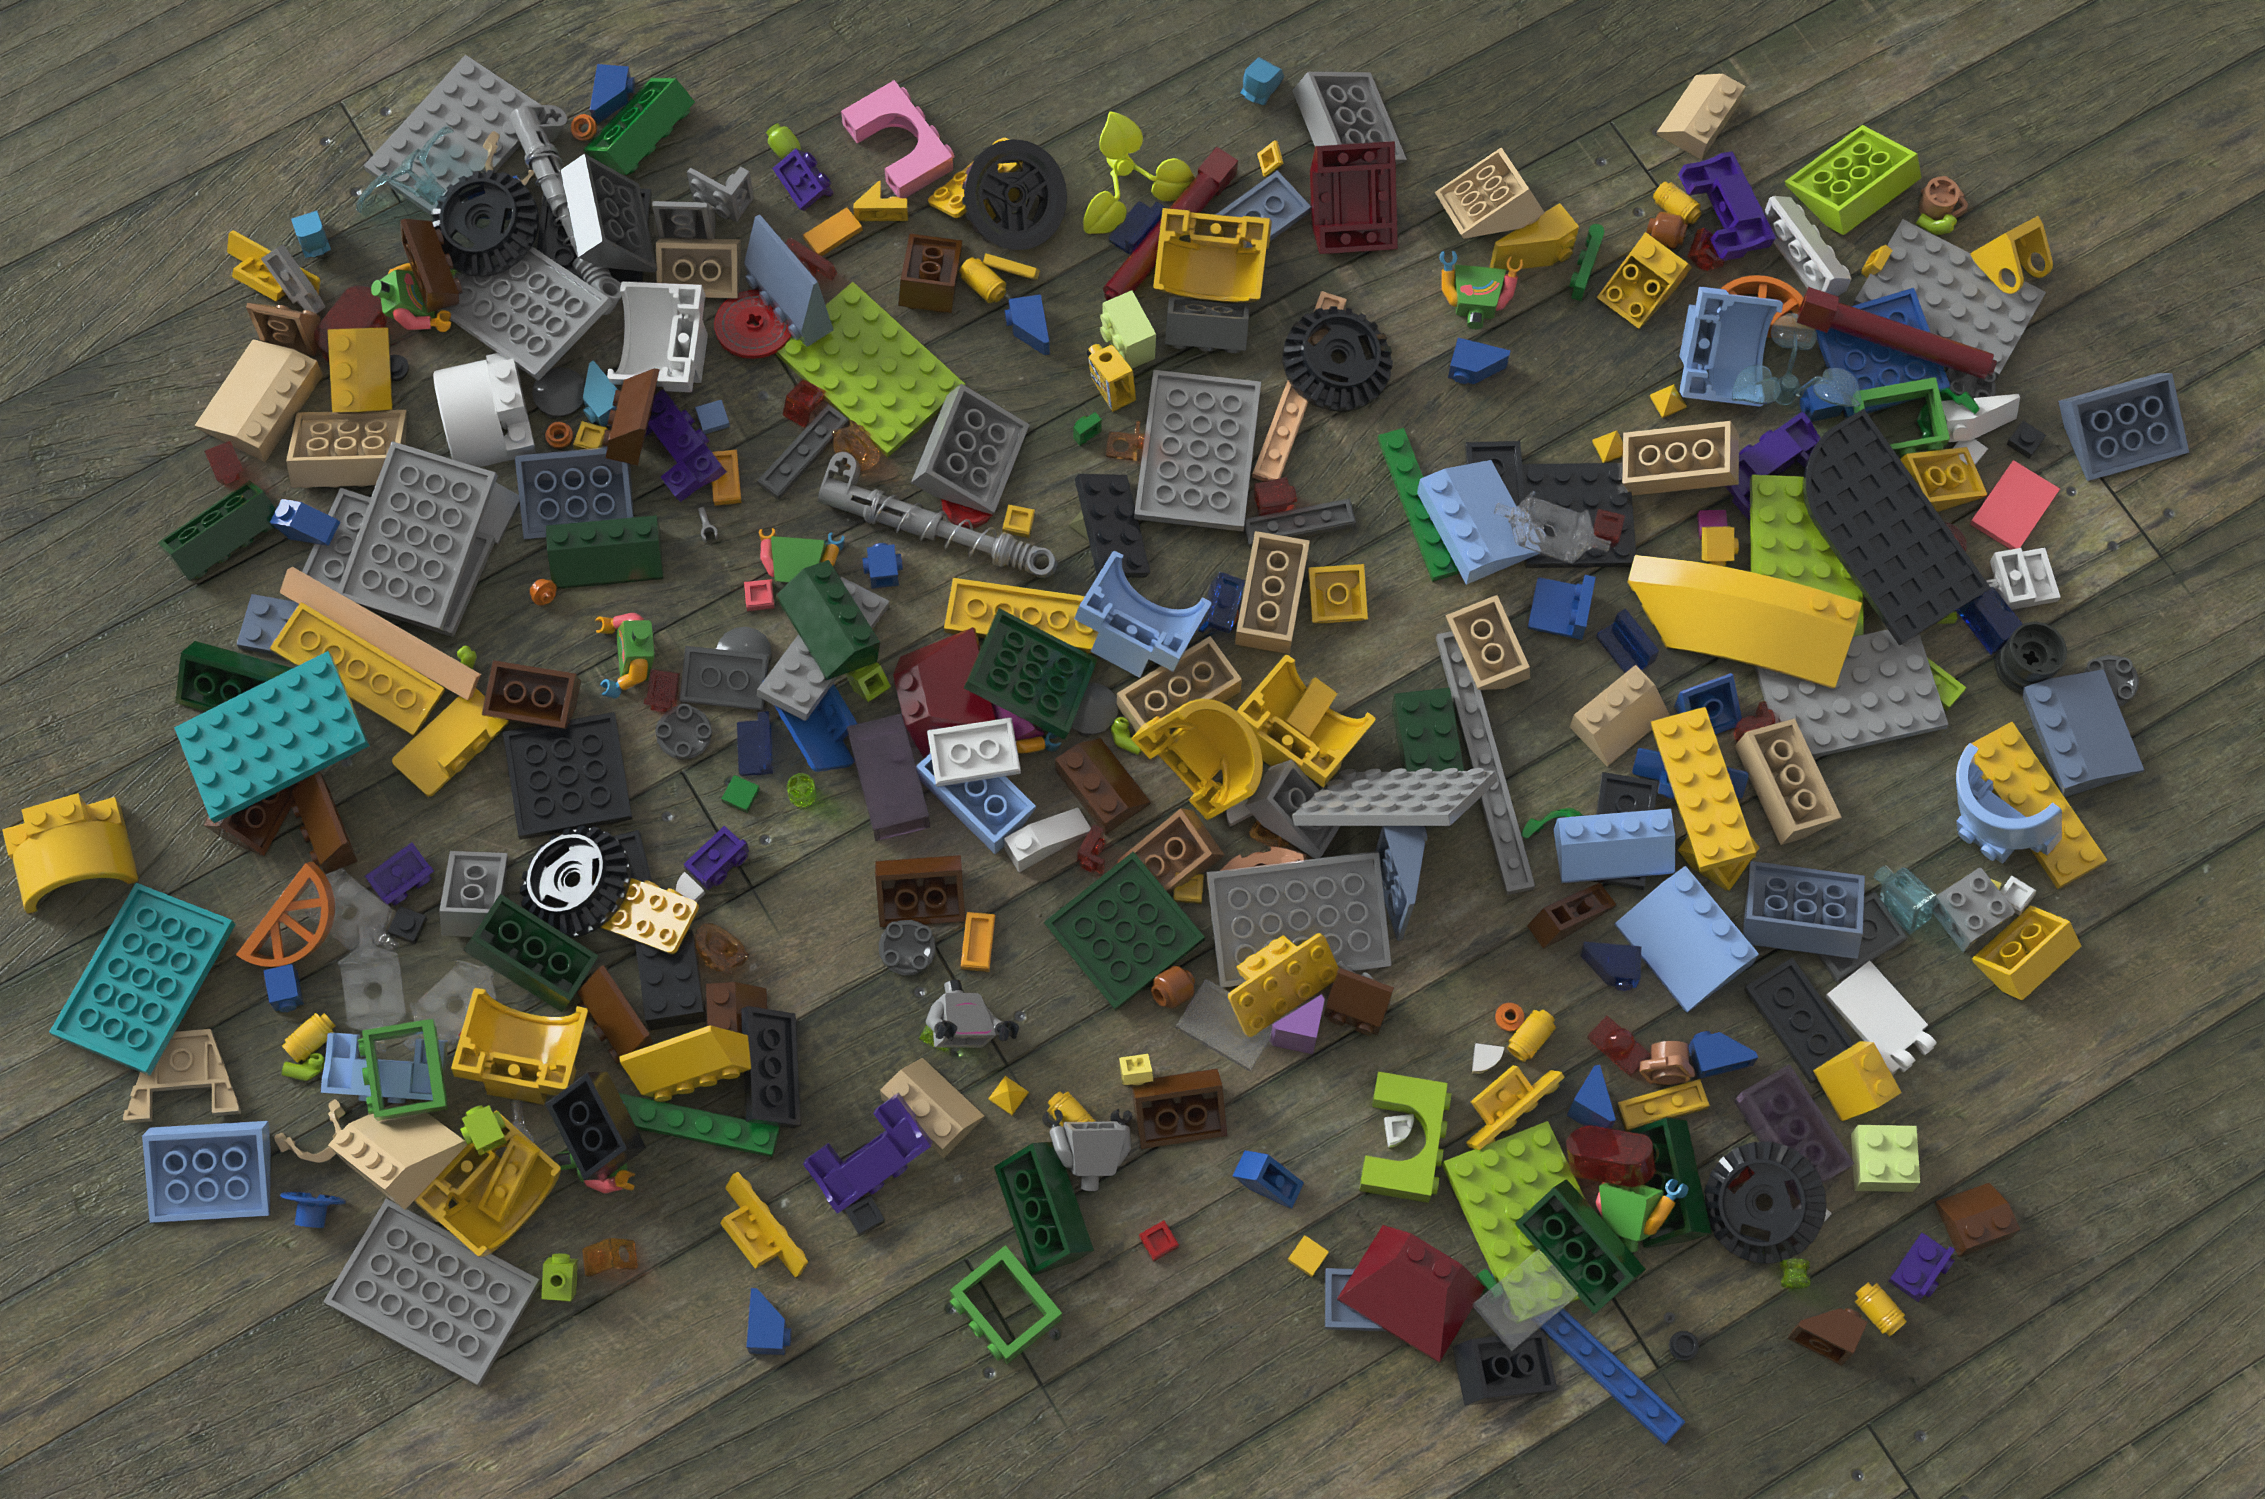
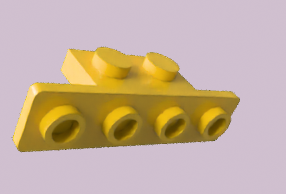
M232 230L228 235L227 253L243 261L233 268L232 277L277 302L286 293L261 260L271 251ZM301 268L319 295L320 278Z
M1513 1065L1470 1101L1486 1125L1466 1142L1468 1147L1481 1150L1485 1145L1495 1142V1137L1499 1133L1511 1129L1517 1123L1516 1119L1520 1115L1533 1110L1538 1105L1537 1101L1541 1097L1554 1092L1559 1087V1082L1565 1078L1562 1072L1550 1070L1531 1086L1518 1066Z
M736 1172L731 1176L725 1188L740 1208L723 1217L720 1224L755 1269L778 1256L795 1278L800 1276L808 1264L804 1252L791 1240L785 1227L779 1224L773 1217L769 1207L759 1199L753 1191L751 1184L739 1172Z

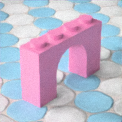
M895 80L841 111L843 126L856 143L888 127L904 128L917 138V146L910 154L885 168L886 183L897 197L907 198L953 171L954 153L947 144L943 145L936 128L933 125L929 126L927 124L923 111L919 106L914 107L907 90L904 87L900 88Z

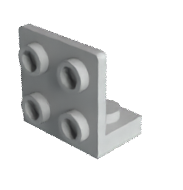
M739 167L735 174H731L728 177L725 186L692 168H689L687 171L693 200L713 205L715 212L724 219L730 218L737 222L754 199L750 173L742 167Z
M1982 868L1976 869L1935 896L1928 907L1962 952L1971 948L1979 937L2015 913L2013 907Z

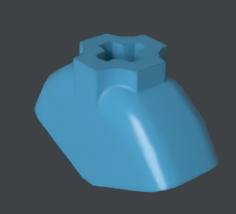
M1258 57L1245 70L1241 94L1253 103L1266 105L1270 95L1278 88L1285 77L1282 69Z
M318 211L291 219L305 258L316 257L331 250Z

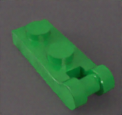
M1592 224L1589 227L1588 236L1585 241L1587 251L1581 250L1577 265L1581 266L1579 273L1574 272L1569 287L1574 288L1571 298L1582 301L1601 247L1605 230L1600 224Z

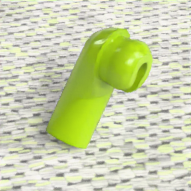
M313 1053L301 1065L285 1061L281 1075L309 1081L323 1071L325 1065L324 1056L320 1053Z

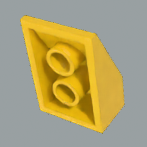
M1559 203L1547 210L1533 224L1516 229L1496 241L1490 268L1506 269L1508 271L1507 261L1510 257H1512L1510 261L1512 269L1519 268L1521 259L1523 261L1521 269L1551 266L1558 261L1564 262L1573 254L1579 226Z
M1967 447L1910 453L1900 459L1937 512L1987 496L1985 487ZM1960 454H1964L1968 465L1960 459Z

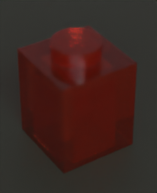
M1287 477L1255 484L1254 499L1259 516L1293 510V503L1297 502V496L1294 486H1289Z

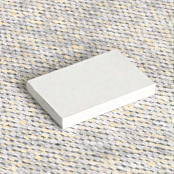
M1012 718L927 731L936 787L1021 774Z

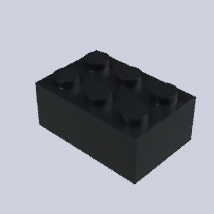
M691 929L686 932L677 952L674 954H669L635 941L645 1021L649 1031L707 1022L693 930Z
M587 1072L545 1104L584 1180L607 1178L647 1148L608 1072Z

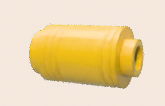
M1663 182L1653 195L1656 205L1668 213L1682 216L1684 224H1694L1702 213L1700 211L1701 204L1672 182Z
M971 257L963 263L959 270L961 279L988 303L998 302L1005 296L1006 282L979 258Z
M1543 1009L1540 1012L1533 1010L1508 1041V1051L1522 1062H1526L1527 1059L1531 1060L1556 1029L1553 1023L1555 1021L1554 1017Z
M315 1013L285 1039L286 1043L282 1047L297 1063L301 1060L305 1061L306 1058H309L312 1053L327 1042L328 1033H334L332 1029L336 1025L325 1013L321 1016Z
M1059 1091L1048 1101L1050 1107L1047 1112L1055 1120L1054 1111L1058 1109L1062 1112L1063 1118L1059 1123L1062 1127L1064 1122H1096L1069 1091L1064 1094Z
M1868 1282L1855 1293L1858 1296L1855 1303L1882 1334L1886 1333L1890 1337L1907 1322L1904 1318L1905 1314L1897 1307L1887 1293L1881 1289L1878 1283L1872 1286Z

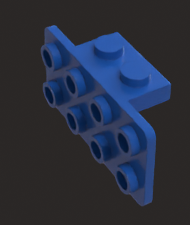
M834 683L806 721L775 706L813 771L821 772L851 767L854 759L843 740L858 723Z

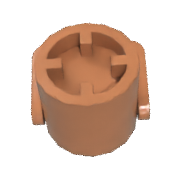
M1947 176L1933 178L1921 190L1922 197L1919 202V211L1935 221L1942 220L1946 214H1951L1958 218L1968 210V203L1964 199L1965 195L1958 185ZM1958 202L1961 208L1952 213L1956 203Z
M1664 1041L1651 1045V1059L1640 1062V1074L1650 1084L1677 1085L1690 1081V1077H1694L1695 1072L1689 1063V1045L1680 1041Z

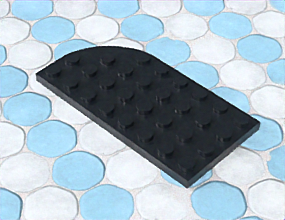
M1865 409L1860 410L1830 428L1821 437L1810 453L1804 471L1803 494L1808 514L1899 646L1991 589Z

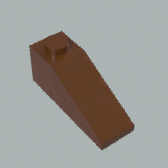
M1597 883L1544 907L1527 927L1544 949L1565 939L1613 909L1616 903L1602 884Z

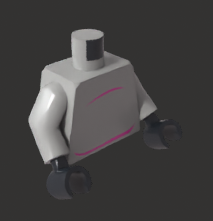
M951 980L944 984L946 993L932 1004L926 1018V1025L934 1034L935 1048H983L996 1035H999L1001 1041H1007L1008 1037L1016 1039L1019 1031V1026L1015 1022H1003L996 1018L984 1004L980 994L963 993L960 980Z
M1056 1109L1054 1111L1056 1121L1049 1119L1047 1111L1044 1113L1042 1121L1046 1127L1052 1128L1050 1136L1054 1149L1065 1167L1074 1175L1082 1176L1081 1189L1086 1191L1098 1190L1099 1176L1114 1175L1117 1167L1121 1165L1131 1151L1130 1127L1127 1126V1123L1132 1120V1113L1129 1110L1123 1113L1124 1120L1119 1116V1109H1116L1111 1113V1122H1064L1063 1127L1059 1124L1063 1118L1060 1110Z

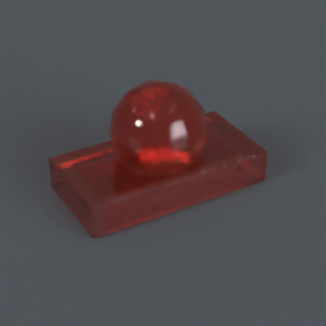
M788 238L785 244L813 277H815L816 271H818L830 280L834 279L837 270L833 263L796 240Z
M1606 1016L1587 1036L1589 1041L1629 1076L1640 1067L1641 1061L1647 1060L1650 1056V1053L1634 1040L1629 1030L1621 1028L1609 1016Z

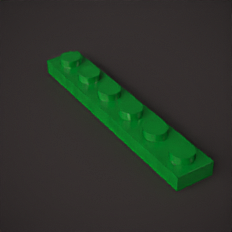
M1401 428L1378 435L1380 448L1432 582L1458 575V568L1417 494L1419 481L1423 478L1405 429Z
M619 1093L637 1129L773 1158L780 1132L778 1126L746 1122L745 1119Z

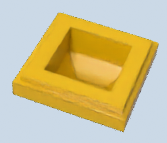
M1276 140L1257 154L1264 177H1267L1284 164L1278 141Z
M1674 384L1650 394V398L1662 418L1687 407Z
M1617 430L1592 440L1603 463L1623 457V441Z
M1005 1076L988 1100L1013 1116L1029 1094V1091Z

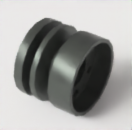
M2034 621L2022 624L2015 629L1996 656L1995 669L1998 678L2006 687L2022 694L2024 687L2053 678L2067 659V646L2064 638L2056 629L2046 623Z

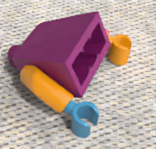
M994 704L997 720L1012 718L1018 754L1037 752L1045 748L1048 751L1055 752L1060 748L1061 742L1053 744L1049 740L1056 738V735L1049 732L1046 738H1043L1042 735L1045 733L1042 728Z

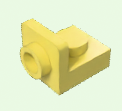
M1148 1054L1119 1058L1123 1085L1137 1086L1153 1081Z

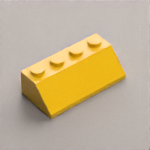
M711 1025L619 1057L621 1065L641 1095L653 1097L654 1101L657 1102L671 1100L672 1095L692 1093L694 1088L699 1086L716 1085L717 1080L723 1078H737L741 1072L751 1069L748 1035Z

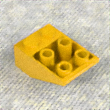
M1645 232L1597 298L1640 329L1676 290L1692 267Z

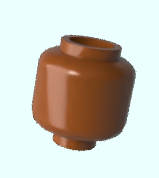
M1659 212L1656 219L1650 218L1646 233L1651 234L1654 239L1668 249H1675L1678 244H1683L1688 224H1684L1682 216L1668 212Z
M1172 966L1153 979L1152 996L1160 1006L1174 1009L1193 997L1195 979L1188 970H1184L1179 966Z

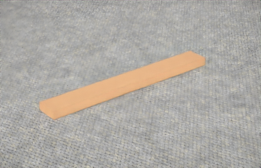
M1321 291L1314 311L1318 308L1323 310L1329 309L1330 306H1337V309L1344 310L1347 299ZM1326 328L1314 333L1307 341L1315 346L1329 331ZM1289 380L1286 383L1252 473V478L1276 486L1279 484L1309 404L1307 400L1295 391Z
M291 567L287 569L280 590L281 594L298 604L300 602L306 604L464 699L469 700L473 697L481 675L480 673L296 568Z

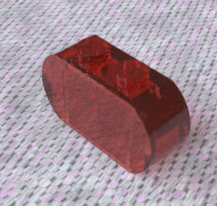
M353 286L345 290L314 331L315 340L321 355L327 362H329V329L385 328L387 316L383 313L381 298L372 295L371 288L366 286Z
M1588 1125L1573 1131L1567 1138L1566 1146L1569 1167L1575 1177L1627 1187H1637L1648 1182L1655 1174L1653 1144L1646 1135Z

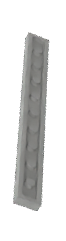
M1452 631L1437 634L1436 642L1450 687L1471 769L1483 768L1484 771H1495L1497 782L1480 797V802L1506 895L1534 890L1533 876L1481 690H1478Z

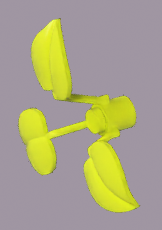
M1109 112L1099 141L1100 150L1107 157L1108 165L1113 169L1110 174L1113 177L1115 196L1108 191H1103L1091 200L1083 221L1084 231L1088 234L1113 232L1125 221L1126 206L1118 201L1121 197L1118 175L1126 176L1132 170H1136L1148 179L1155 181L1151 192L1161 201L1177 200L1195 178L1189 166L1180 159L1172 158L1162 162L1156 170V176L1137 166L1128 153H1134L1140 149L1143 142L1141 129L1131 119L1119 113Z

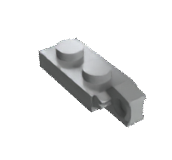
M283 244L261 258L293 304L297 302L304 310L312 311L316 314L325 308L317 291Z

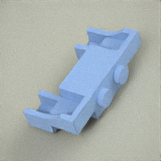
M328 1033L321 1093L359 1095V1101H366V1097L371 1096L370 1085H364L362 1068L367 1067L366 1058H359L358 1039H360V1034ZM416 1039L414 1062L378 1059L383 1097H388V1103H406V1099L433 1100L424 1039ZM438 1040L444 1073V1070H446L448 1041Z

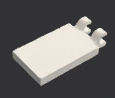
M1870 960L1825 997L1865 1042H1874L1876 1047L1880 1045L1900 1066L1899 1069L1903 1073L1916 1061L1909 1052L1905 1051L1906 1048L1914 1043L1919 1051L1926 1055L1937 1044L1933 1037L1923 1032L1928 1024Z

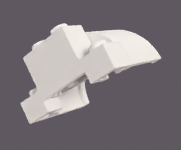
M622 282L620 292L624 306V345L618 370L614 373L612 369H608L607 377L609 381L614 385H623L625 379L656 368L660 369L657 387H664L665 391L692 392L693 383H701L708 338L702 320L706 296L702 285Z
M499 353L486 355V360L436 370L433 373L439 410L453 460L482 467L514 460L517 455L537 453L518 367L515 365L514 358L507 360ZM501 425L503 429H508V433L505 436L503 435Z

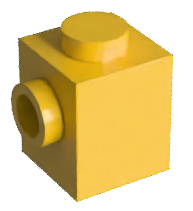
M1702 527V560L1710 561L1711 565L1726 566V561H1734V555L1738 554L1739 551L1738 538H1734V527Z

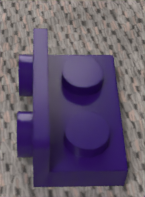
M795 148L772 169L798 208L805 211L821 196L831 197L834 192L830 188L831 181L817 169L816 165L818 162L814 156L808 151L805 153Z
M1921 1233L1888 1282L1917 1302L1924 1295L1930 1298L1939 1285L1935 1281L1936 1277L1940 1272L1945 1275L1955 1260L1951 1258V1255L1955 1249L1951 1246L1945 1249L1930 1237Z

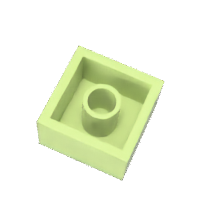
M1133 291L1104 302L1103 314L1100 315L1102 321L1100 331L1105 342L1110 341L1111 345L1115 347L1131 369L1154 360L1156 333Z
M1857 1125L1851 1134L1854 1191L1913 1192L1920 1184L1917 1126Z

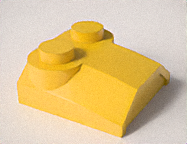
M1364 564L1308 568L1312 623L1368 620Z

